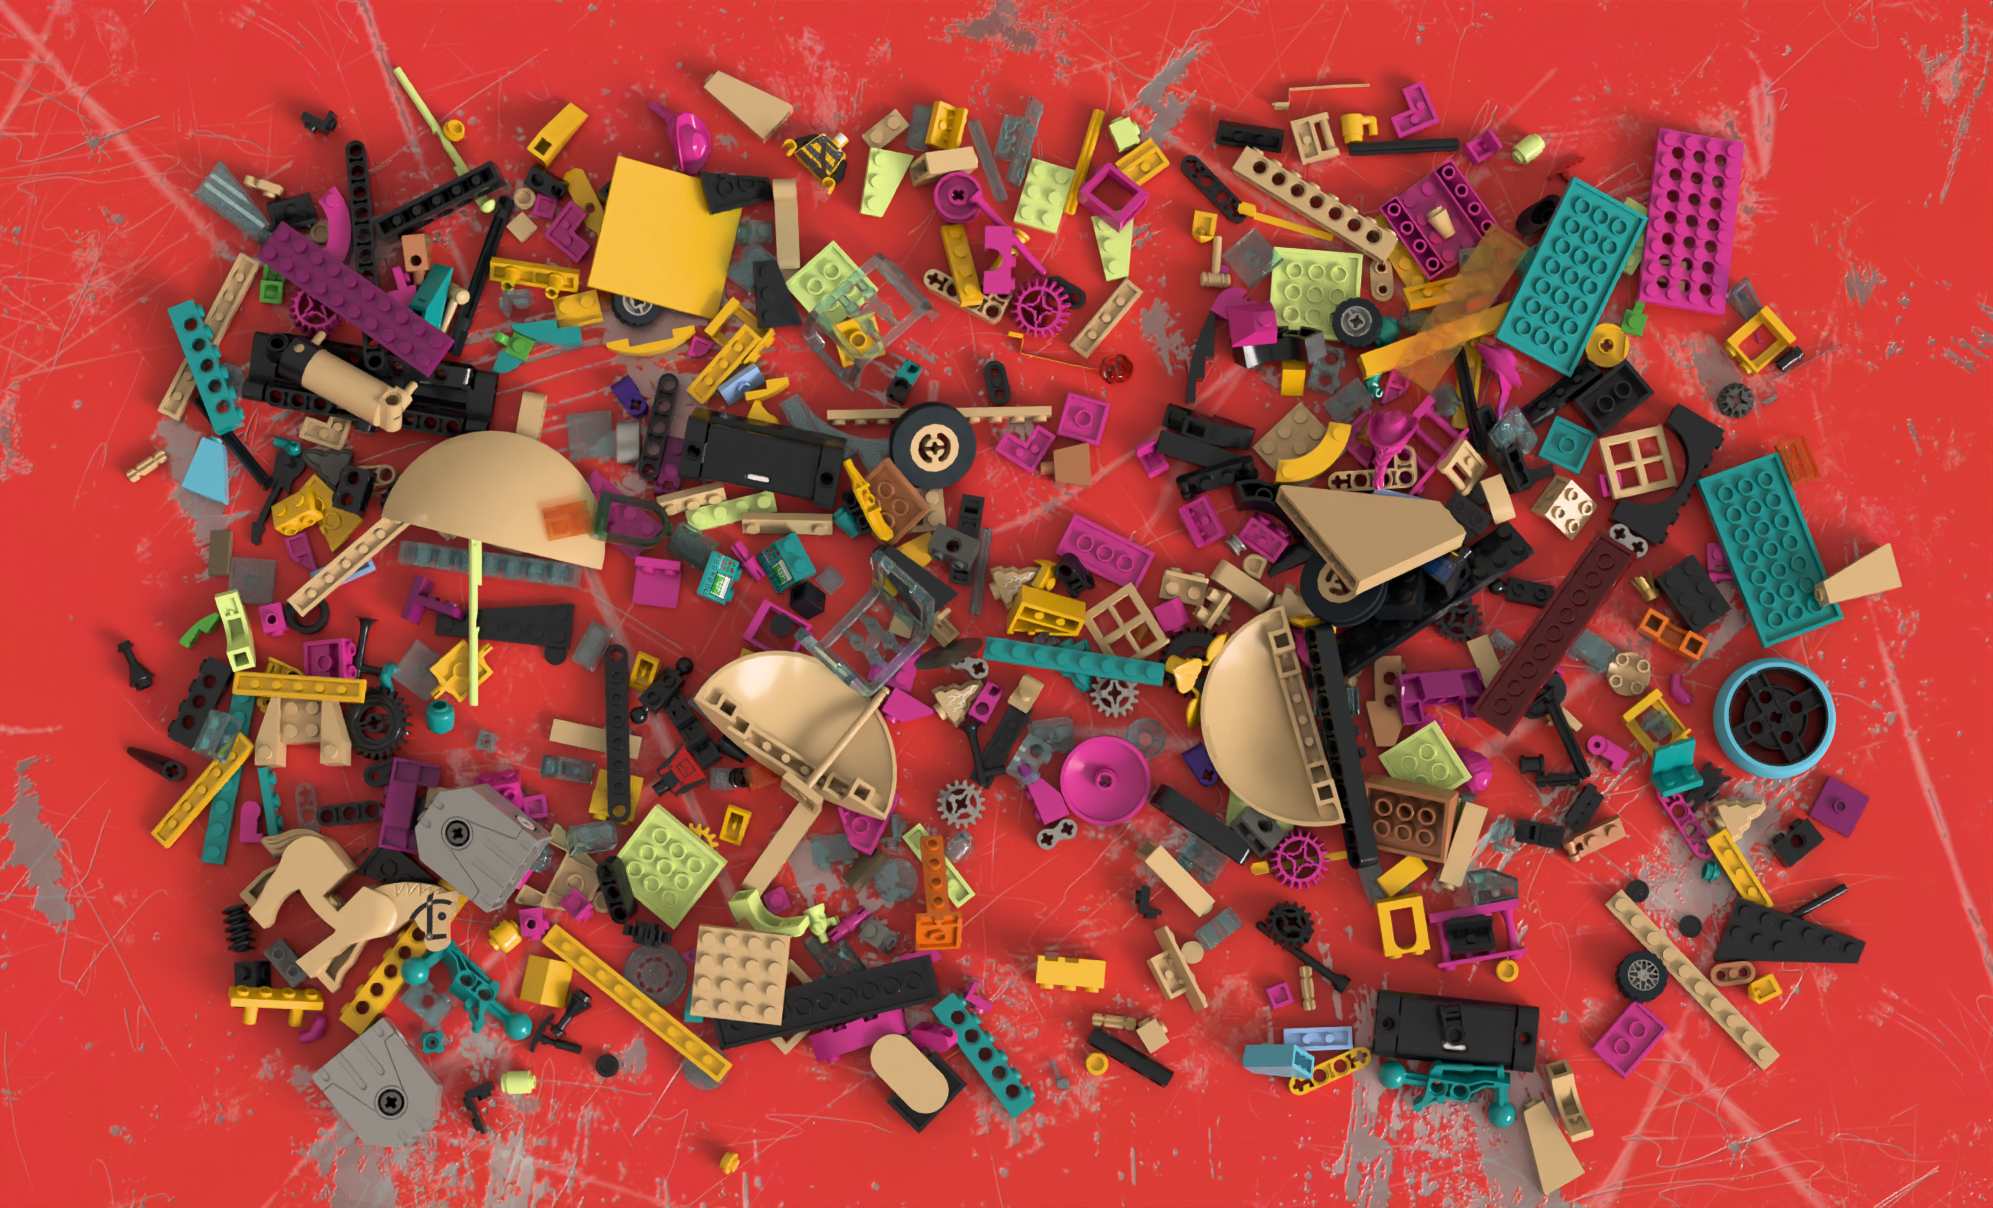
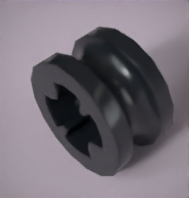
M734 768L730 771L729 782L734 788H745L750 785L752 777L747 768ZM738 775L742 776V780L738 779Z

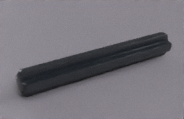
M1555 698L1550 699L1545 703V706L1576 772L1579 773L1581 779H1586L1591 775L1588 764L1558 700Z

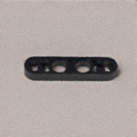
M1193 155L1186 156L1181 163L1182 173L1233 224L1244 222L1247 217L1246 215L1241 214V218L1239 216L1234 218L1232 216L1233 210L1230 207L1227 211L1224 209L1233 200L1235 203L1232 204V207L1238 210V206L1242 202L1199 158ZM1186 162H1195L1196 164L1194 168L1198 172L1200 171V169L1203 170V172H1201L1197 176V179L1194 178V176H1196V172L1193 169H1186ZM1203 176H1208L1212 179L1213 183L1210 187L1206 188L1200 184V179ZM1218 192H1224L1227 194L1228 200L1225 203H1219L1215 195Z

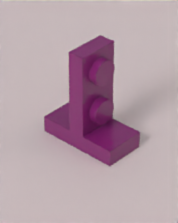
M417 575L401 618L419 625L424 609H428L462 621L465 612L458 609L459 604L452 601L439 602L440 598L431 595L435 583Z

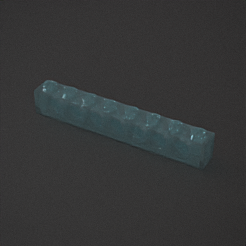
M401 540L398 563L403 566L469 575V549ZM482 551V577L580 590L583 570L581 565Z

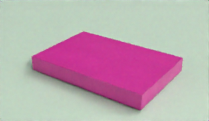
M1631 1001L1590 1049L1623 1079H1626L1670 1028L1642 1003Z

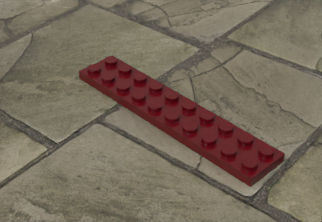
M1598 531L1470 712L1509 737L1634 562L1637 553L1603 532Z

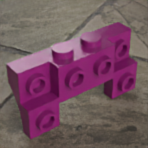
M1479 668L1461 670L1442 669L1438 672L1424 670L1414 674L1397 675L1393 681L1399 699L1396 708L1401 725L1422 724L1425 721L1422 707L1458 704L1463 720L1479 719L1470 712L1482 694L1483 679Z
M394 757L390 783L385 784L383 797L387 798L385 807H381L379 820H383L378 842L379 848L419 855L415 830H411L419 786L438 787L441 771L440 765Z

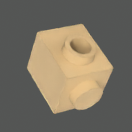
M1147 1017L1137 1023L1139 1028L1135 1031L1150 1054L1170 1042L1165 1035L1168 1030L1162 1020L1157 1022L1156 1018L1150 1020Z

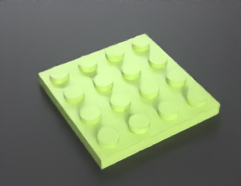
M1274 247L1270 302L1275 309L1277 326H1288L1289 330H1300L1301 326L1311 327L1323 331L1324 341L1341 342L1333 331L1332 316L1335 314L1337 306L1341 305V302L1347 301L1349 298L1360 297L1363 254Z
M660 804L654 806L617 855L624 864L634 897L673 930L677 928L728 862Z

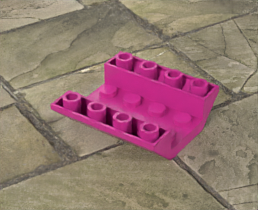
M1451 158L1435 168L1429 176L1378 207V210L1429 281L1459 263V249L1483 247L1502 231ZM1439 205H1442L1443 209L1446 208L1456 232L1447 239H1444L1427 221L1428 217L1426 214Z

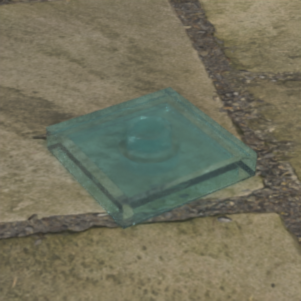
M1256 227L1251 229L1221 255L1249 289L1284 260Z
M611 410L566 415L571 460L616 455Z
M231 557L228 591L237 589L241 602L244 604H273L277 561Z
M416 639L389 676L427 702L431 697L430 692L439 685L437 677L429 668L441 656Z

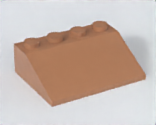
M1378 774L1369 776L1364 781L1377 849L1444 864L1457 814L1459 791Z

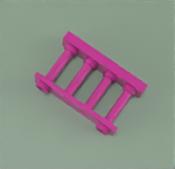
M1430 395L1427 396L1412 415L1417 417L1418 420L1422 416L1430 418L1455 441L1446 450L1422 430L1418 423L1413 434L1437 453L1440 458L1433 466H1430L1416 454L1417 466L1426 473L1418 483L1415 482L1412 486L1408 487L1411 489L1408 495L1416 497L1426 488L1422 484L1434 472L1438 463L1447 457L1459 438L1466 440L1469 438L1466 435L1470 430L1468 427L1460 433L1434 411L1435 408L1432 405L1436 400ZM1403 448L1401 453L1410 459V451ZM1375 457L1369 464L1373 469H1375ZM1391 460L1387 464V468L1394 467V463ZM1405 472L1401 473V480L1404 483H1410L1412 478Z
M1518 899L1427 914V923H1434V927H1437L1443 963L1435 964L1436 968H1442V972L1456 970L1455 965L1505 956H1509V960L1523 958L1522 953H1528V949H1519L1512 915L1514 908H1520ZM1500 911L1501 915L1504 916L1510 951L1497 953L1495 948V950L1487 951L1488 955L1474 957V952L1464 953L1465 959L1452 961L1445 931L1447 920L1455 917L1469 918V916L1474 915L1492 916L1491 912Z

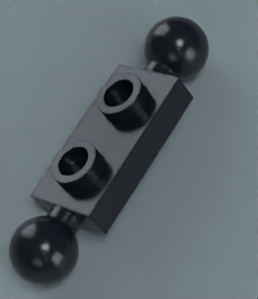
M1509 577L1507 584L1501 578H1498L1487 585L1488 591L1493 595L1506 593L1505 601L1541 609L1544 608L1552 597L1554 586Z
M680 658L676 662V669L674 671L668 666L642 693L638 700L643 705L641 707H634L630 712V719L634 724H643L647 720L649 710L656 715L686 683L681 676L688 675L693 671L694 664L690 658Z

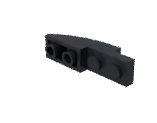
M1172 403L1167 405L1162 426L1181 432V436L1208 444L1241 450H1250L1256 430L1255 428L1217 415L1210 417Z

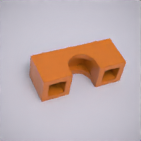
M1652 608L1644 611L1634 629L1692 663L1699 661L1709 643L1708 640L1696 633L1673 625L1669 622V618Z

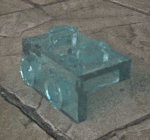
M1357 377L1322 403L1321 406L1335 423L1348 424L1355 418L1354 413L1360 409L1364 412L1373 405L1371 401L1375 396L1373 393H1369Z

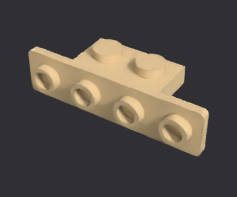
M1167 925L1155 930L1154 934L1163 952L1146 960L1166 1001L1185 993L1194 1012L1208 1007L1206 997L1200 991L1195 981V975L1189 969L1185 956L1175 941L1173 932L1169 930Z

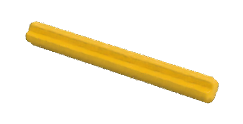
M1099 109L1093 110L1064 206V213L1074 215L1079 202L1078 190L1085 181L1105 112Z

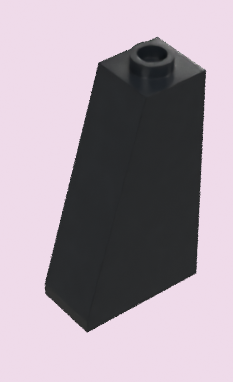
M889 543L887 545L881 544L873 550L872 560L921 622L927 620L958 595L955 590Z

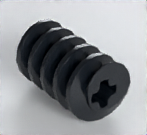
M248 904L228 907L222 911V915L229 916L223 920L224 924L230 925L225 929V932L232 934L226 938L227 942L233 943L228 947L229 951L239 953L258 949L257 947L250 946L252 942L256 941V938L249 937V934L255 930L247 928L248 925L253 923V920L246 919V916L250 915L249 911L244 910Z

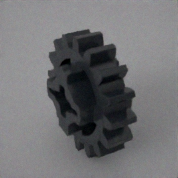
M1472 598L1459 604L1467 607V609H1458L1456 606L1447 612L1449 615L1448 622L1444 623L1443 615L1439 618V621L1434 623V626H1440L1441 628L1437 632L1438 634L1445 633L1444 640L1451 637L1454 644L1458 639H1460L1461 643H1465L1466 637L1470 640L1474 638L1472 632L1476 634L1480 632L1477 626L1482 625L1483 622L1478 620V618L1483 613L1476 611L1479 604L1473 606L1471 604ZM1463 614H1466L1461 620V623L1457 622L1452 625L1450 624L1454 621L1456 616H1462ZM1472 615V616H1473V623H1472V626H1471V628H1470V625L1468 624V621H1469V616ZM1450 629H1458L1463 634L1453 633Z
M1285 901L1283 906L1277 903L1275 908H1271L1268 913L1269 915L1265 919V922L1268 923L1265 930L1271 931L1268 938L1274 937L1276 939L1274 945L1280 942L1282 949H1285L1287 945L1290 946L1291 951L1296 948V945L1302 948L1305 943L1309 942L1310 936L1314 933V929L1311 927L1315 922L1309 920L1312 914H1305V906L1298 908L1297 902H1294L1292 906H1290L1288 901Z
M636 920L635 926L624 924L622 935L632 936V943L658 948L659 942L671 944L673 933L662 931L663 925Z

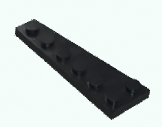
M561 604L478 609L476 627H479L478 639L570 649L575 605ZM462 610L465 612L462 621L437 613L435 635L469 638V610Z

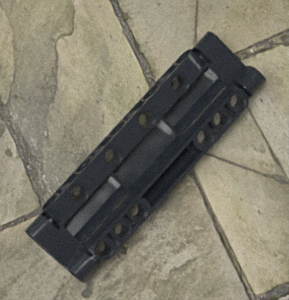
M258 331L254 333L249 377L245 379L242 388L243 399L266 402L270 406L368 423L345 409L337 408L336 404L307 388L276 382L278 380L293 383L279 375V364L270 362L266 356V339L270 333ZM282 333L285 336H287L289 343L296 337L302 336L296 334ZM303 336L310 341L313 339V337ZM325 339L319 345L331 354L370 374L364 362L363 346ZM386 350L388 370L383 376L375 378L393 388L397 386L403 390L410 381H415L418 387L411 394L412 404L465 412L463 414L409 404L404 412H402V427L400 429L447 437L489 431L498 389V372L475 369V366L470 364L441 360L431 375L426 377L401 358ZM349 354H355L358 357V362H352ZM374 361L371 364V367H379L381 365V361ZM393 361L400 362L402 364V370L396 369L393 365ZM437 369H443L447 376L444 378L440 377ZM273 391H279L282 395V399L276 398L273 394ZM295 394L303 396L304 403L298 402ZM317 398H323L326 402V407L320 406ZM405 413H411L415 421H408ZM427 417H433L437 425L429 424ZM449 421H456L459 429H453Z

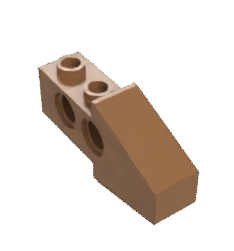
M1382 656L1372 663L1373 701H1366L1364 709L1374 748L1394 747L1403 726L1401 725L1396 708L1399 699L1394 684L1387 685L1383 679L1387 673L1392 674L1394 678L1397 675L1405 674V661H1401V656ZM1386 696H1392L1395 699L1396 704L1393 708L1385 705L1384 699Z

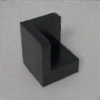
M807 580L791 589L789 607L809 620L824 612L826 595Z

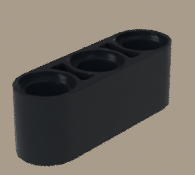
M374 800L328 805L318 810L316 818L319 824L326 827L380 821V810L384 806ZM372 805H377L379 809L375 817H370L368 813ZM349 808L356 810V816L352 820L346 818V811ZM331 810L334 815L333 820L326 823L323 815L326 811Z
M611 855L597 866L596 875L610 917L615 923L624 924L637 913V904L622 860L615 855Z

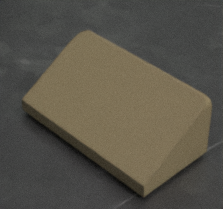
M211 531L208 576H231L233 531Z
M876 847L871 857L864 854L842 878L858 893L889 859Z

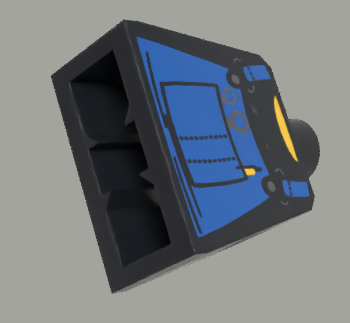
M1463 544L1456 552L1453 550L1418 567H1421L1428 584L1451 599L1471 573L1467 559L1473 553L1468 546Z

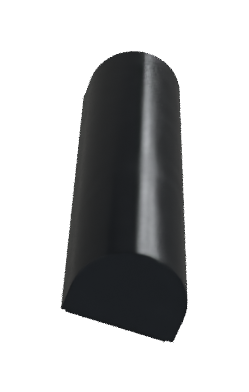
M1097 1026L1094 1027L1086 1041L1087 1044L1162 1088L1168 1085L1174 1074V1071Z

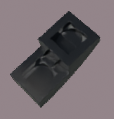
M1518 819L1515 842L1562 850L1565 827Z

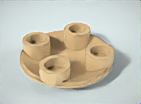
M1631 651L1615 655L1608 663L1606 669V678L1609 686L1616 693L1623 696H1634L1642 693L1648 686L1651 677L1650 663L1640 654Z

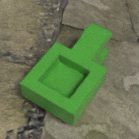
M1636 297L1633 309L1625 310L1620 328L1624 333L1642 337L1648 315L1642 314L1645 303L1637 302Z
M496 331L493 337L495 342L507 347L505 353L517 357L526 362L535 341L515 332L510 338Z

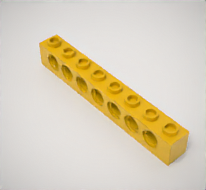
M443 878L438 884L449 891L457 890ZM464 895L458 899L460 910L469 900ZM456 911V914H455V916L452 918V920L456 917V915L459 913V911ZM414 919L410 921L412 925L408 930L403 929L396 938L398 943L395 947L388 948L384 953L382 964L379 967L376 965L368 975L370 977L369 981L365 985L362 983L354 993L356 997L352 1003L347 1002L340 1011L342 1016L339 1020L360 1036L373 1025L405 983L401 977V966L407 959L401 957L402 948L408 946L411 949V956L409 958H422L429 952L425 946L424 939L418 941L415 938V931L419 927ZM392 964L397 968V974L393 978L387 975V968ZM376 983H380L383 986V992L379 996L373 993V986ZM362 1001H366L369 1004V1011L366 1014H362L359 1011V1004Z

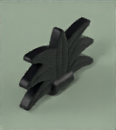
M1709 762L1700 773L1703 778V785L1687 790L1686 804L1696 798L1693 805V813H1696L1699 806L1706 800L1711 802L1720 793L1718 791L1719 787L1732 779V777L1716 779L1723 771V768L1714 769L1709 772L1712 762Z

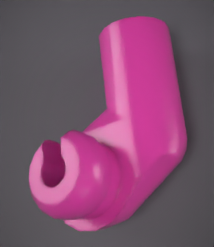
M1671 674L1670 695L1681 705L1691 704L1693 695L1682 687V675Z
M316 1015L313 1018L314 1022L311 1030L299 1033L302 1044L323 1037L328 1026L324 1015Z

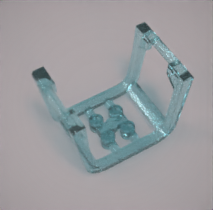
M880 252L866 261L815 306L806 318L801 338L852 393L861 386L863 371L876 356L924 315L933 322L941 313L890 257ZM876 268L913 309L902 321H899L892 314V308L888 304H884L878 298L876 290L868 287L862 281L873 269ZM854 286L862 293L863 300L869 303L863 307L862 311H860L857 303L851 302L845 296ZM837 301L845 308L847 316L853 318L860 325L862 333L869 335L876 342L863 355L859 353L824 314ZM876 311H878L880 319L886 320L893 327L885 336H882L875 329V323L868 319L872 318ZM817 325L827 333L854 363L851 370L847 367L842 370L823 349L825 343L816 332Z
M879 549L870 556L872 586L865 596L821 640L817 641L803 627L793 636L848 687L865 698L877 692L923 645L934 626L935 598ZM890 571L911 589L909 592L910 597L921 609V621L884 589L885 575L887 576ZM876 599L916 633V636L905 647H902L896 641L893 633L884 630L876 618H870L864 613ZM857 619L865 625L867 632L870 634L867 636L866 641H864L862 635L854 634L849 629ZM841 635L849 640L851 647L855 651H860L866 656L869 664L877 665L882 670L870 683L830 648ZM880 641H882L886 649H892L897 653L889 664L881 658L880 652L876 649Z

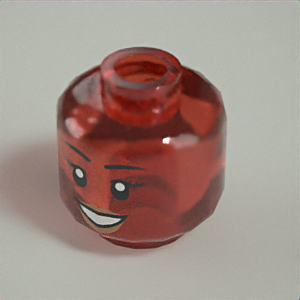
M1124 354L1105 357L1099 367L1101 378L1110 385L1129 381L1133 372V364Z

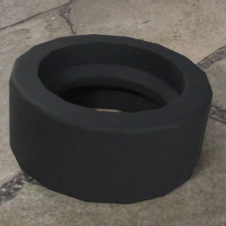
M323 599L318 604L321 610L319 620L313 625L304 626L295 619V608L288 602L285 608L286 621L291 628L301 634L311 635L318 633L329 622V605Z

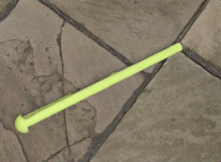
M400 67L394 69L393 73L432 129L433 135L437 134L444 149L455 163L456 167H453L458 177L469 172L470 170L452 143L444 135L443 130ZM486 195L475 200L482 212L490 213L496 207L495 200H489Z
M469 539V705L477 706L479 627H476V619L478 613V585L482 586V542Z

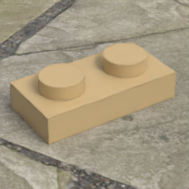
M894 109L861 137L869 148L883 149L910 128V125L897 109Z

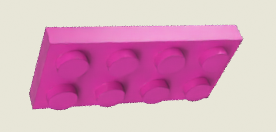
M595 470L586 482L599 506L605 537L635 562L636 556L643 554L664 527Z
M1076 513L1055 552L1060 557L1065 553L1075 554L1086 570L1122 588L1132 582L1136 590L1155 555L1154 552Z

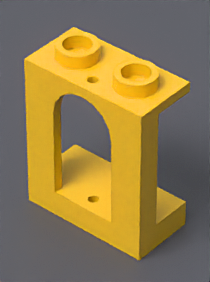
M732 297L704 332L710 339L724 348L730 339L720 331L731 317L735 315L743 323L747 324L762 338L741 363L748 367L759 360L761 357L759 353L764 347L768 348L774 342L775 338L773 336L775 332L772 328H757V318L741 306L738 300Z
M1766 305L1728 338L1723 345L1725 346V352L1731 358L1735 357L1738 360L1741 370L1753 377L1790 345L1796 337ZM1761 324H1764L1776 337L1777 341L1755 360L1750 361L1738 346Z
M1658 688L1652 690L1619 717L1651 759L1653 757V750L1660 745L1655 744L1634 719L1651 705L1670 728L1672 737L1668 744L1689 738L1687 734L1692 731L1690 728H1685L1661 698L1663 695Z
M1419 892L1374 900L1383 944L1382 953L1385 957L1389 956V959H1396L1402 957V954L1410 952L1411 955H1419L1425 953L1424 950L1430 949L1423 901ZM1412 907L1416 932L1415 944L1397 946L1394 941L1390 910Z

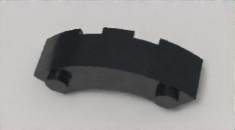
M1277 326V343L1232 347L1234 362L1246 369L1278 360H1297L1311 364L1316 363L1320 358L1327 355L1323 331L1301 326L1300 330H1289L1288 326Z
M1259 479L1235 482L1230 492L1238 512L1243 510L1266 512L1282 521L1290 530L1295 540L1305 537L1275 501L1279 486H1282L1281 484L1275 485Z

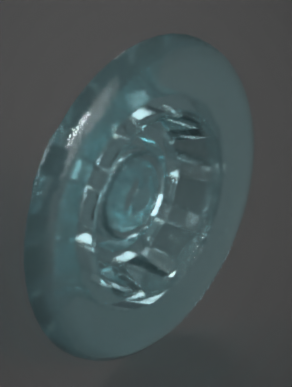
M659 943L658 948L643 945L636 949L628 958L624 968V979L658 1006H664L673 1002L682 993L687 981V969L681 955L672 947ZM652 957L653 961L648 963L647 959ZM657 957L663 958L662 962H658ZM666 962L669 963V965L671 966L670 968H667L665 966ZM644 963L645 966L642 969H640V965ZM670 971H672L673 974L672 978L669 977ZM638 972L641 973V978H639V979H638ZM671 981L670 985L666 987V982ZM640 982L645 984L644 988L640 985ZM652 988L653 993L648 992L647 989ZM657 988H663V991L657 992Z

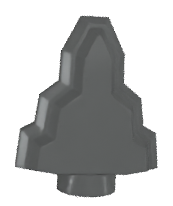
M342 448L340 451L329 449L325 452L319 449H304L301 457L309 467L317 471L318 477L335 491L340 483V471L345 467V464L351 465L354 451Z

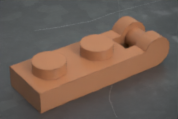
M1616 814L1564 838L1562 845L1568 852V861L1574 863L1583 856L1626 837V833L1620 817ZM1580 843L1581 846L1576 848V844Z

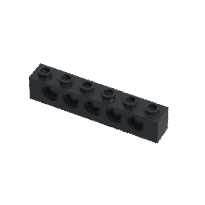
M490 160L373 220V223L381 240L391 244L401 239L402 236L417 231L507 185L499 166Z

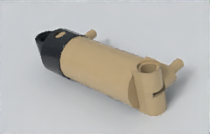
M319 331L311 341L303 336H298L289 343L287 336L282 333H272L267 337L266 356L270 362L279 364V375L388 432H396L402 427V412L412 402L411 394L418 387L415 381H410L404 390L397 386L393 388L319 346L326 338L324 331Z

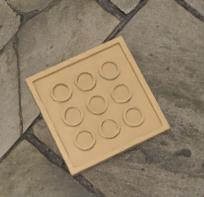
M700 924L690 1015L781 1025L791 934Z

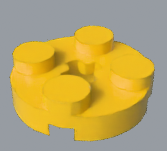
M1610 323L1600 324L1595 327L1584 349L1586 359L1592 361L1599 368H1613L1627 356L1629 340L1618 326ZM1605 340L1608 341L1609 345H1612V349H1608L1607 352L1600 346Z

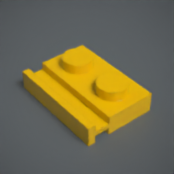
M1151 137L1115 163V166L1139 186L1170 165V162L1158 146L1155 145Z
M596 289L553 299L559 328L585 327L604 322Z

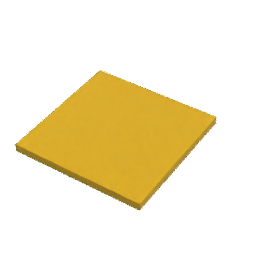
M617 156L587 286L713 320L719 311L742 208L710 216L699 178Z

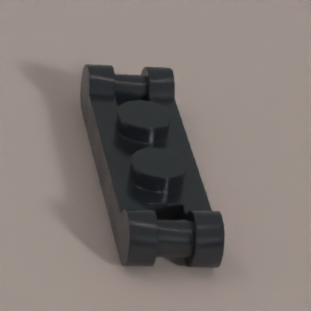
M1247 455L1180 475L1176 478V483L1181 488L1180 494L1182 498L1190 500L1197 494L1228 486L1237 481L1257 479L1259 473L1257 468L1254 467L1253 457Z

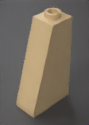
M717 71L715 75L712 73L704 81L705 93L764 144L794 112L791 104L723 72Z
M1884 544L1873 549L1815 584L1814 594L1820 607L1901 587L1902 584L1891 544Z
M1467 801L1461 803L1456 825L1453 827L1446 861L1444 864H1441L1436 880L1441 883L1440 887L1454 891V887H1461L1488 808Z
M1149 838L1134 853L1198 917L1206 915L1212 909V904L1215 900L1160 844Z
M1532 1099L1524 1104L1525 1109L1521 1110L1520 1113L1539 1189L1542 1195L1546 1196L1584 1174L1585 1171L1544 1101Z

